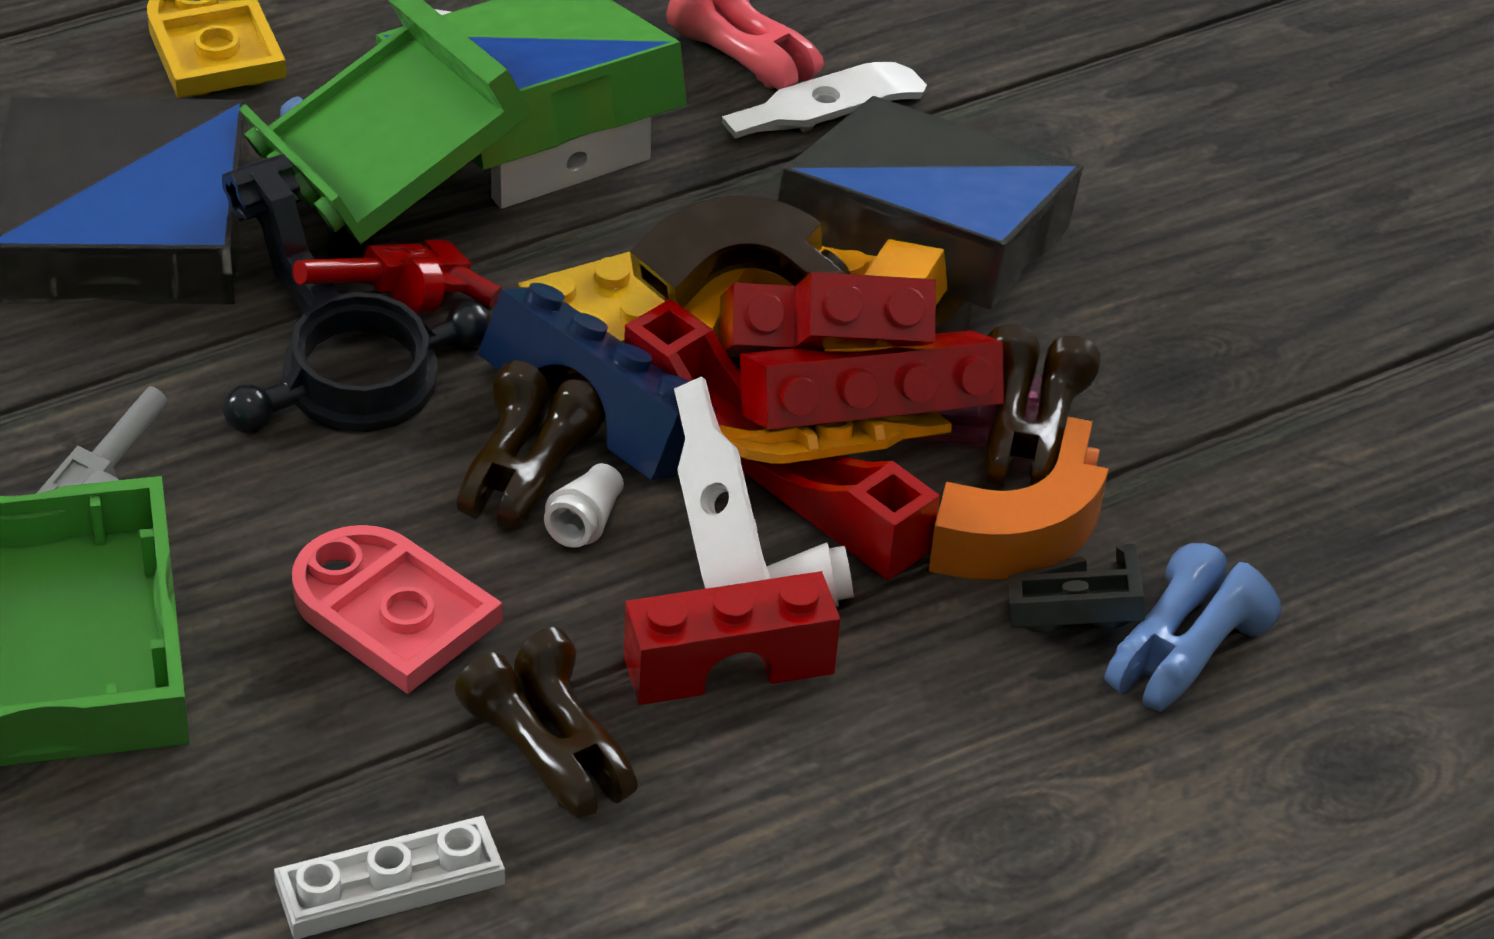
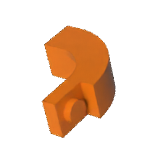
M1067 417L1059 457L1054 469L1046 478L1032 486L1011 491H994L946 482L934 527L929 572L967 579L1002 580L1008 579L1009 575L1031 569L1051 567L1075 554L1086 543L1097 525L1109 469L1097 466L1100 449L1088 447L1093 421Z

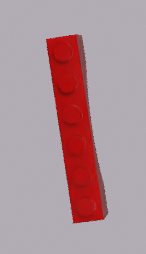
M672 299L663 302L625 325L624 343L647 351L652 356L651 363L669 375L679 376L689 382L699 377L706 379L711 404L717 408L715 415L719 426L743 430L766 429L742 416L741 372L728 356L712 328ZM840 455L785 464H771L740 457L744 473L839 545L845 546L847 551L887 581L931 552L940 495L894 461L870 462Z

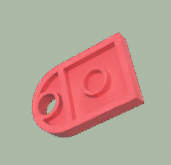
M356 525L331 530L309 542L298 554L293 565V597L295 606L303 619L407 694L503 621L502 602L405 536L386 528ZM337 560L351 564L349 567L341 570H328L321 567L325 563Z

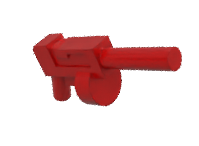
M424 240L423 245H368L363 258L297 260L293 266V277L297 284L370 282L379 292H390L392 299L405 303L417 315L434 313L442 303L444 291L462 292L483 305L493 308L502 289L499 285L471 271L472 263L452 243L445 240Z

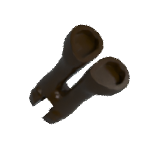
M1004 324L988 333L989 337L1003 342L1004 404H996L985 445V476L987 483L1004 488L1006 473L1010 471L1013 456L1032 459L1029 476L1031 477L1030 486L1046 478L1054 469L1059 457L1074 397L1092 385L1099 373L1101 354L1097 346L1090 340L1080 336H1063L1054 340L1048 347L1045 356L1036 421L1028 422L1024 420L1032 383L1036 375L1040 345L1037 336L1028 328L1017 324Z
M517 360L505 363L494 378L492 393L500 413V420L494 433L466 471L457 496V509L476 520L483 512L493 491L503 492L504 495L497 515V526L505 529H515L529 518L530 512L540 499L553 471L572 447L596 434L606 418L602 402L595 388L581 380L571 379L562 383L553 397L549 408L550 389L546 377L537 367ZM548 412L547 420L543 424L531 451L526 457H516L521 447L534 429L543 421Z
M549 627L530 636L520 647L515 659L514 670L502 654L493 652L481 655L471 661L460 673L456 680L454 691L457 699L469 713L497 726L516 745L549 789L551 795L557 800L558 806L567 809L571 815L579 819L596 814L598 809L595 790L585 772L586 770H589L605 795L616 804L635 793L638 783L632 766L620 746L607 730L582 706L570 686V679L576 662L574 643L561 628ZM524 696L536 705L564 737L563 739L555 737L543 726Z

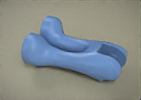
M1190 543L1182 546L1172 555L1167 565L1165 575L1168 583L1167 589L1152 610L1145 616V620H1142L1124 641L1117 646V651L1109 662L1104 679L1123 695L1143 675L1149 677L1150 680L1144 691L1142 706L1161 712L1173 704L1191 686L1215 650L1234 628L1250 637L1261 635L1271 629L1281 615V601L1272 585L1250 564L1244 562L1237 563L1226 577L1227 560L1224 553L1217 547L1206 543ZM1209 603L1185 634L1173 636L1181 623L1196 607Z

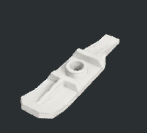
M866 63L779 89L765 104L722 116V124L734 138L755 132L798 128L804 133L812 130L817 123L832 120L853 112H857L859 115L866 114L872 106L899 99H921L927 84L912 69L899 63Z
M699 377L674 388L685 434L678 474L705 589L771 579L760 546L739 450L721 433L711 404L706 379ZM728 492L729 500L727 506L722 512L717 514L714 508L715 501L721 493Z

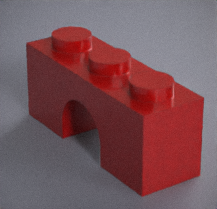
M822 571L629 600L625 603L623 656L639 705L705 695L706 677L711 668L722 659L738 653L759 654L770 684L835 674L841 619Z

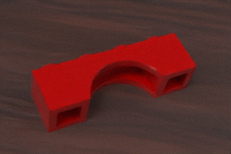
M973 330L935 334V342L927 346L893 347L868 351H820L791 348L740 354L742 416L768 430L1004 404L1003 342Z

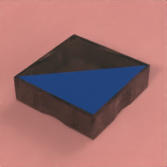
M872 96L783 168L777 201L794 206L821 223L822 246L845 251L857 250L867 255L877 256L887 240L892 239L944 249L948 287L945 294L991 310L1020 279L1021 271L1025 265L1035 258L1042 256L1069 228L1084 166Z
M11 97L0 150V303H82L96 300H129L147 304H235L240 256L238 220L231 212L228 198L223 190L222 174L239 169L240 166L249 163V142L244 136V133L248 131V123L239 111V108L246 104V100Z

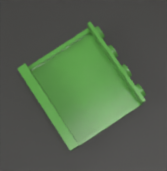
M388 0L403 26L271 125L267 126L246 104L239 108V111L251 127L250 130L244 133V136L261 159H268L284 154L293 166L295 178L300 186V190L297 193L311 209L315 207L323 220L335 233L344 227L360 244L533 114L509 71L424 0Z

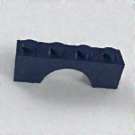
M531 283L529 287L501 289L478 355L498 370L505 363L513 360L527 362L537 367L546 377L547 381L560 380L571 368L580 372L595 388L602 402L607 422V448L650 480L678 476V466L685 442V434L674 388L689 381L679 376L669 375L651 363L652 356L647 351L621 342L607 332L608 326L605 322L595 316L580 313L564 302L565 296L563 293L552 286L543 283ZM712 405L713 410H714V413H715L716 410H717V408Z

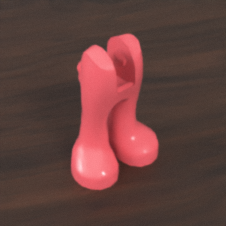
M670 0L666 12L667 23L674 30L687 39L707 43L735 59L753 72L757 80L762 82L768 89L776 88L779 90L797 84L798 79L808 81L819 73L824 66L822 55L808 39L795 30L758 12L750 4V0Z

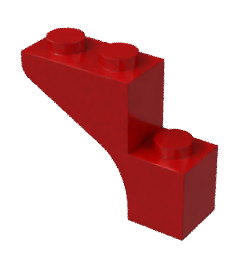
M810 272L796 286L734 282L720 296L719 340L728 356L740 358L742 353L791 348L823 350L931 345L935 342L936 279Z

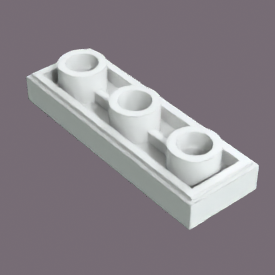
M652 116L617 128L583 135L557 147L492 167L491 198L502 209L649 160L651 155Z
M484 816L274 869L275 885L294 939L304 938L505 885V868Z

